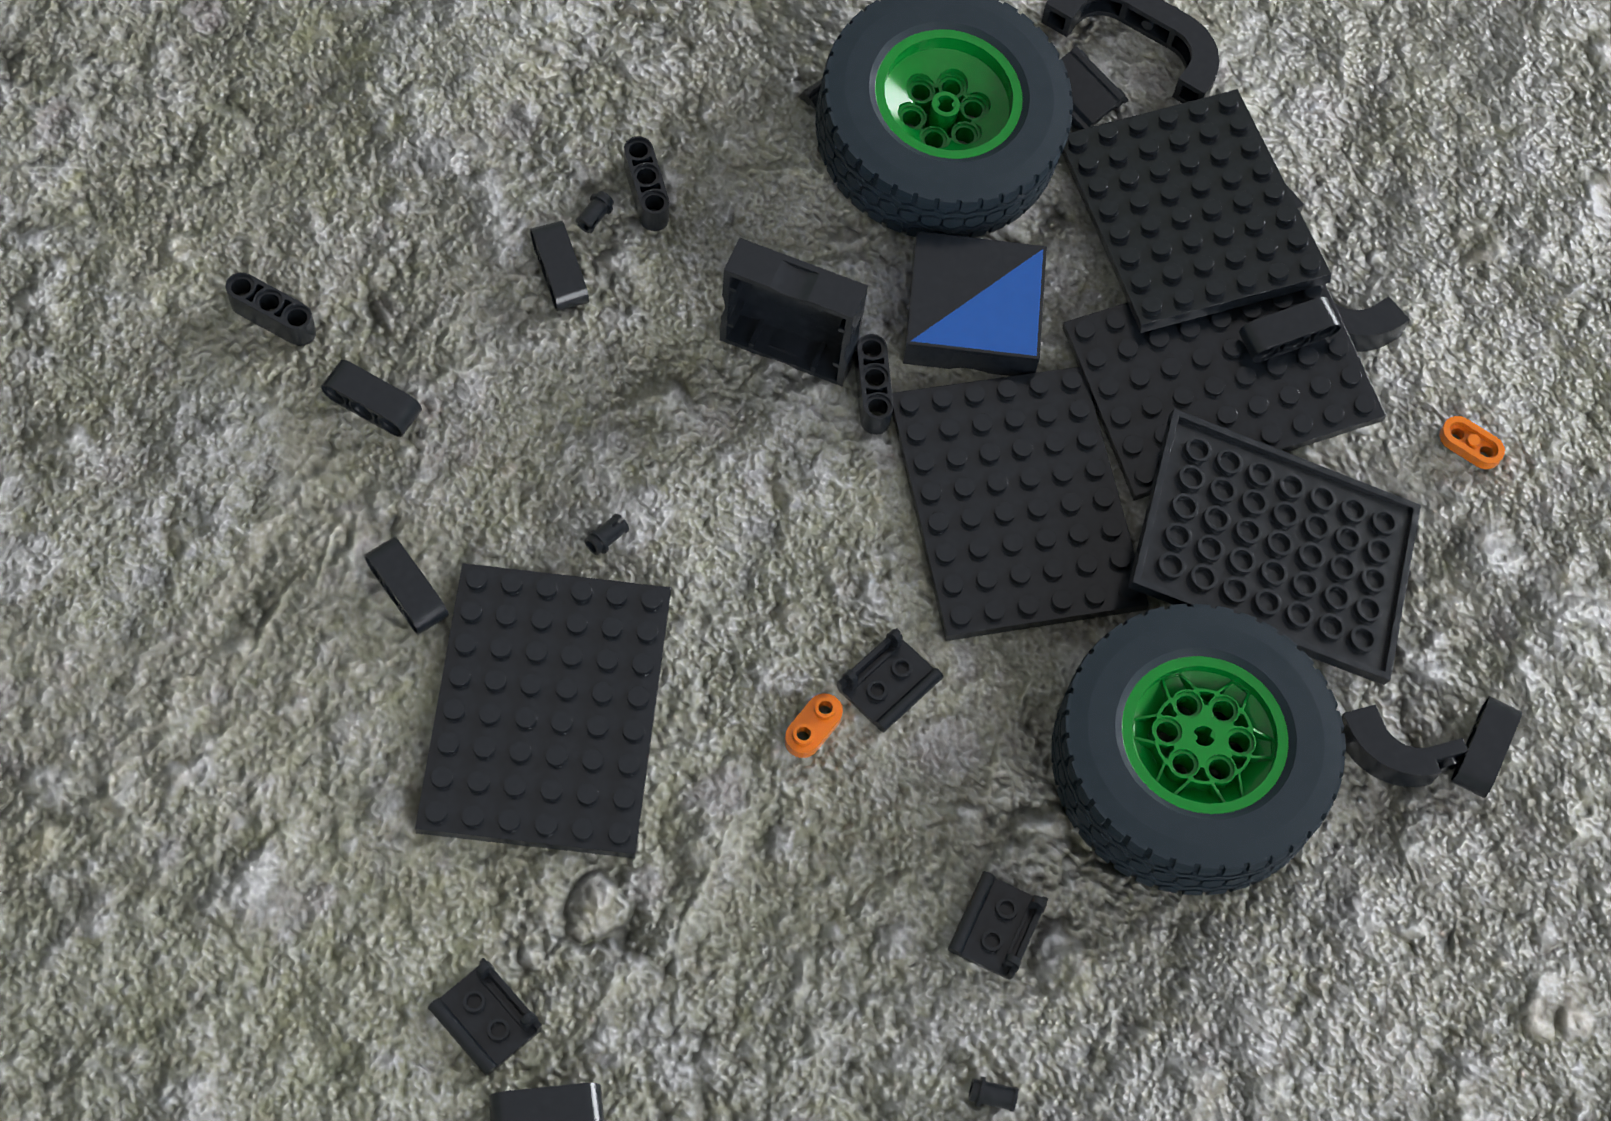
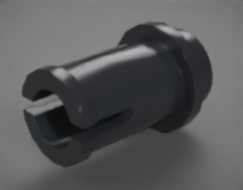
M603 191L590 196L591 202L575 220L578 223V227L584 232L591 234L602 218L613 211L614 201Z
M615 513L598 529L588 531L584 542L593 554H605L609 550L608 546L629 531V526L625 519L618 523L622 517L621 515Z
M981 1076L980 1079H972L968 1101L975 1102L976 1107L985 1104L1014 1112L1019 1089L1017 1087L988 1082L986 1077Z

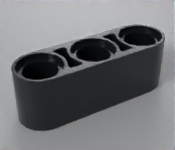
M634 136L628 139L624 145V170L640 223L647 230L660 231L669 222V197L652 143L645 137Z
M563 221L530 228L532 244L556 311L589 303L587 287Z
M244 272L233 274L227 279L225 288L230 305L235 313L293 345L305 346L314 340L316 327L312 312L307 305ZM269 308H276L272 311H266ZM298 323H304V324L301 325V326H294L295 324H298Z
M1319 297L1255 319L1245 324L1239 330V334L1252 361L1256 363L1330 338L1340 331L1341 324L1328 298Z
M867 334L858 341L854 363L860 423L866 432L878 435L887 431L890 426L893 412L892 386L886 341L877 334ZM867 353H872V354H874V355H876V356H875V357H869V356H867V355H865V354H867ZM876 382L880 386H871L868 383ZM877 411L882 413L883 415L875 416L871 414V412Z
M340 360L320 387L322 392L333 402L397 437H402L422 411L421 405L412 396L347 360Z
M396 537L389 539L364 554L370 570L417 635L449 617L444 603Z
M1491 696L1487 697L1466 741L1468 752L1458 761L1459 766L1453 772L1452 783L1482 798L1488 795L1522 717V711Z
M598 1083L510 1090L489 1095L490 1121H604L601 1085Z

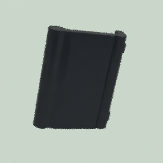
M1074 47L1061 58L1068 72L1067 78L1070 79L1072 89L1073 114L1071 125L1077 131L1093 127L1114 108H1119L1123 103L1128 102L1124 92L1111 82L1088 58L1083 50Z
M896 628L892 629L886 635V638L857 665L842 674L841 679L837 682V688L848 701L884 733L941 681L944 676L939 669L933 668L903 640L901 632Z
M983 871L949 944L948 951L1005 979H1012L1020 968L1022 957L1038 921L1046 909L1048 898L1037 895L1033 896L997 879L992 873Z
M485 958L479 961L478 967L428 1006L432 1014L485 1076L490 1075L542 1029V1024L539 1022L536 1014L525 1006L495 971L494 966L489 961H486Z

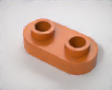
M1450 417L1440 429L1439 437L1442 444L1478 468L1493 469L1505 455V447L1499 438L1465 417ZM1452 434L1457 435L1460 438V440L1455 438ZM1480 452L1486 453L1488 457L1482 455Z
M822 693L814 696L788 726L785 733V746L787 750L799 758H807L815 754L840 724L843 713L841 702L831 694ZM827 706L831 709V712L823 714L819 711V708ZM806 732L810 738L801 740L797 737V734Z

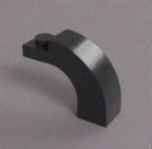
M1376 704L1345 712L1341 716L1344 725L1342 733L1345 734L1346 751L1349 756L1370 775L1393 785L1403 787L1431 785L1441 772H1446L1459 766L1458 761L1468 752L1463 738L1427 748H1416L1401 743L1387 730Z

